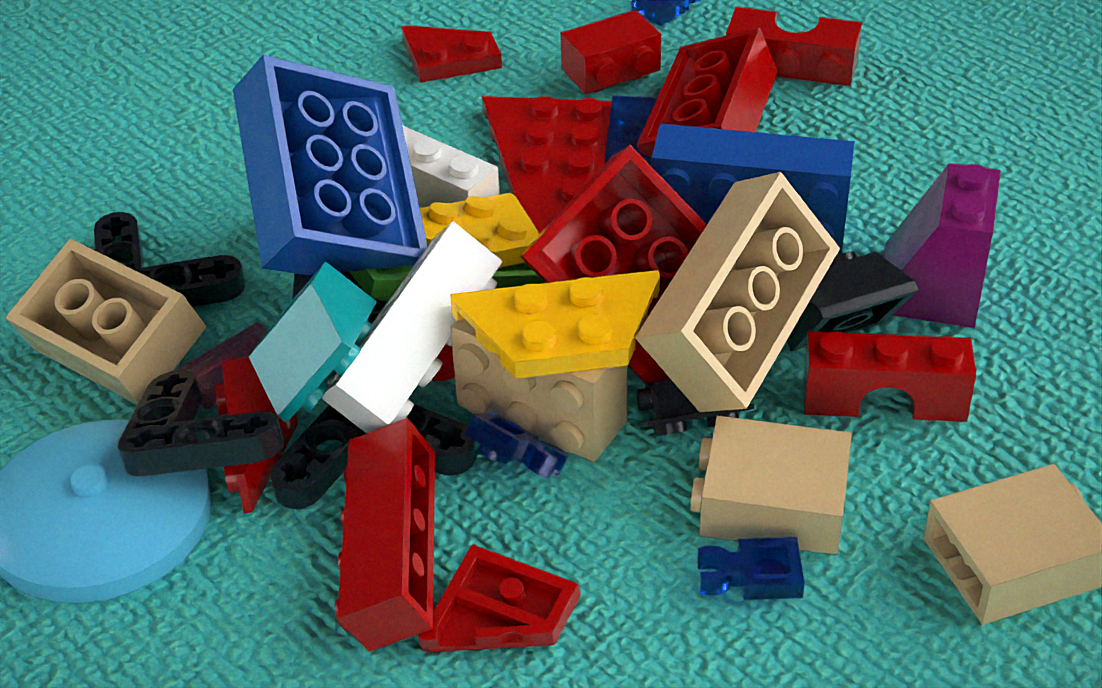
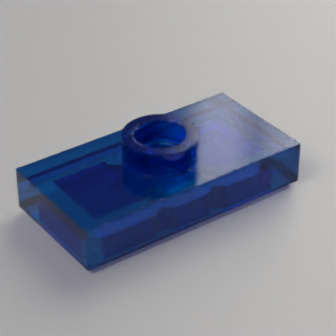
M612 96L605 163L613 155L631 145L651 166L652 158L641 153L637 143L657 98Z

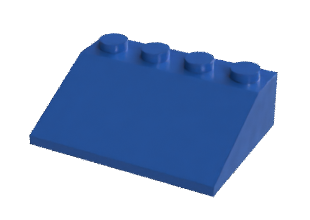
M262 55L233 88L262 268L302 275H314L325 261L339 272L413 266L428 245L394 86Z

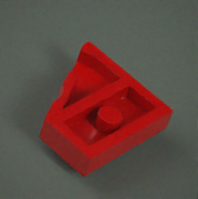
M411 25L401 26L403 43L420 83L502 68L501 52L491 32Z
M472 544L433 610V629L418 636L421 649L427 652L555 645L581 596L579 584Z

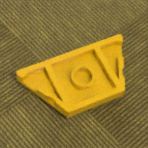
M512 193L488 197L471 196L465 201L453 203L435 202L429 207L420 208L427 245L430 244L438 233L454 221L503 261L498 268L525 263L520 256L540 234L516 196Z
M658 270L454 293L450 294L452 316L457 321L465 318L475 328L476 340L488 352L496 354L500 358V364L515 379L628 366L636 348L635 337L648 318V308L652 298H657L660 292V274Z

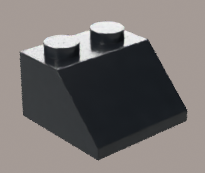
M850 251L836 256L787 339L790 351L792 352L807 346L808 331L854 333L881 325L919 291L915 280L877 252L857 257L855 251Z

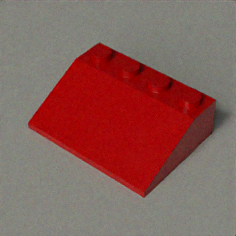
M629 145L613 155L591 177L520 257L545 283L576 280L584 277L594 278L658 270L660 274V292L657 298H652L648 308L649 316L707 224L646 160ZM636 340V348L628 367L645 384L651 381L671 380Z

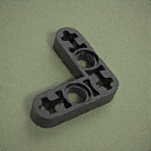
M114 212L106 214L95 223V251L117 262L131 261L125 266L165 286L173 283H182L181 287L173 290L183 294L192 307L233 300L245 290L242 265L233 256L216 255L144 267L142 239L135 216L126 212ZM121 235L122 241L114 242L115 236Z
M176 370L162 374L150 382L120 437L117 447L125 470L133 476H150L255 463L275 456L284 447V439L278 418L274 413L263 411L194 420L202 402L195 374L188 370Z
M414 404L406 418L419 428L420 434L435 451V472L450 476L468 471L476 460L475 439L471 428L464 423ZM328 405L272 467L271 481L277 502L291 509L306 508L317 502L344 472L348 462L349 440L367 433L332 406ZM327 440H337L343 443L340 448L330 452L316 449L317 445Z

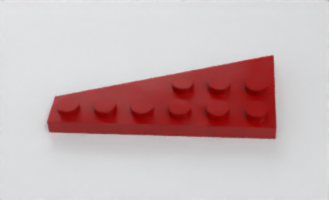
M482 96L483 113L485 119H488L490 134L493 142L496 143L499 161L510 193L516 196L539 233L547 227L572 197L606 163L612 123V101H599L594 98H584L581 100L554 99L549 96L537 98Z

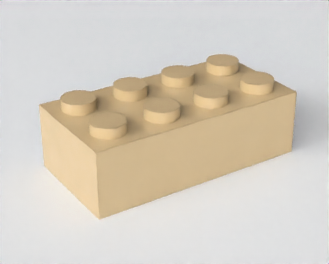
M781 172L734 182L637 333L635 339L699 412L747 409L840 248Z

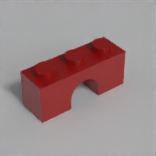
M735 7L726 35L760 27L778 70L776 77L851 86L859 56L862 22L819 17L818 24L814 29L795 33L785 31L776 25V11Z
M808 331L803 375L804 415L858 417L860 403L868 393L879 388L890 387L901 389L910 395L913 420L967 422L976 380L972 338Z

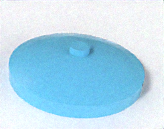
M114 419L83 423L57 431L38 440L22 450L0 470V576L13 587L31 596L67 603L106 600L133 592L156 581L188 556L205 531L212 505L211 489L206 469L150 476H133L128 474L117 446L129 420Z

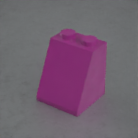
M949 163L887 240L883 257L915 280L919 289L892 314L893 316L975 328L993 236L1001 170L989 169L977 164L960 165Z

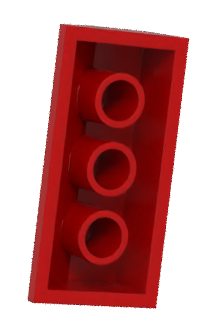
M760 27L680 47L638 140L637 146L641 153L652 158L660 124L756 132L778 72Z

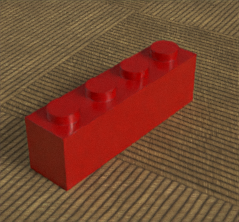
M408 418L349 440L348 462L344 468L346 492L345 507L341 511L343 538L342 551L338 555L340 583L339 598L335 601V613L340 626L346 632H351L369 652L433 629L435 451Z

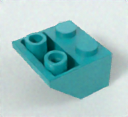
M326 261L263 334L249 356L277 416L286 423L300 407L309 412L318 403L329 387L326 383L335 372L342 375L349 368L361 351V348L358 346L364 341L374 326L367 319L377 301Z

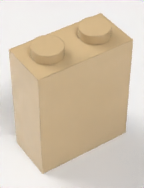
M717 416L713 438L702 437L698 469L706 471L705 478L695 477L692 488L690 510L701 513L699 536L838 555L852 433Z
M1055 464L930 500L923 539L982 625L1102 587V523L1084 502L1080 490L1074 484L1068 482Z

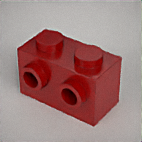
M637 10L560 32L561 69L585 94L599 92L607 87L629 80H637L645 75L661 70V33Z

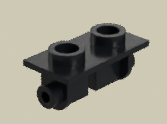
M672 380L646 382L645 388L636 390L638 408L640 411L648 410L650 419L637 422L638 427L654 426L655 436L687 431L686 420L706 417L707 426L713 427L715 426L717 416L739 418V411L755 409L753 403L749 404L747 409L699 412Z

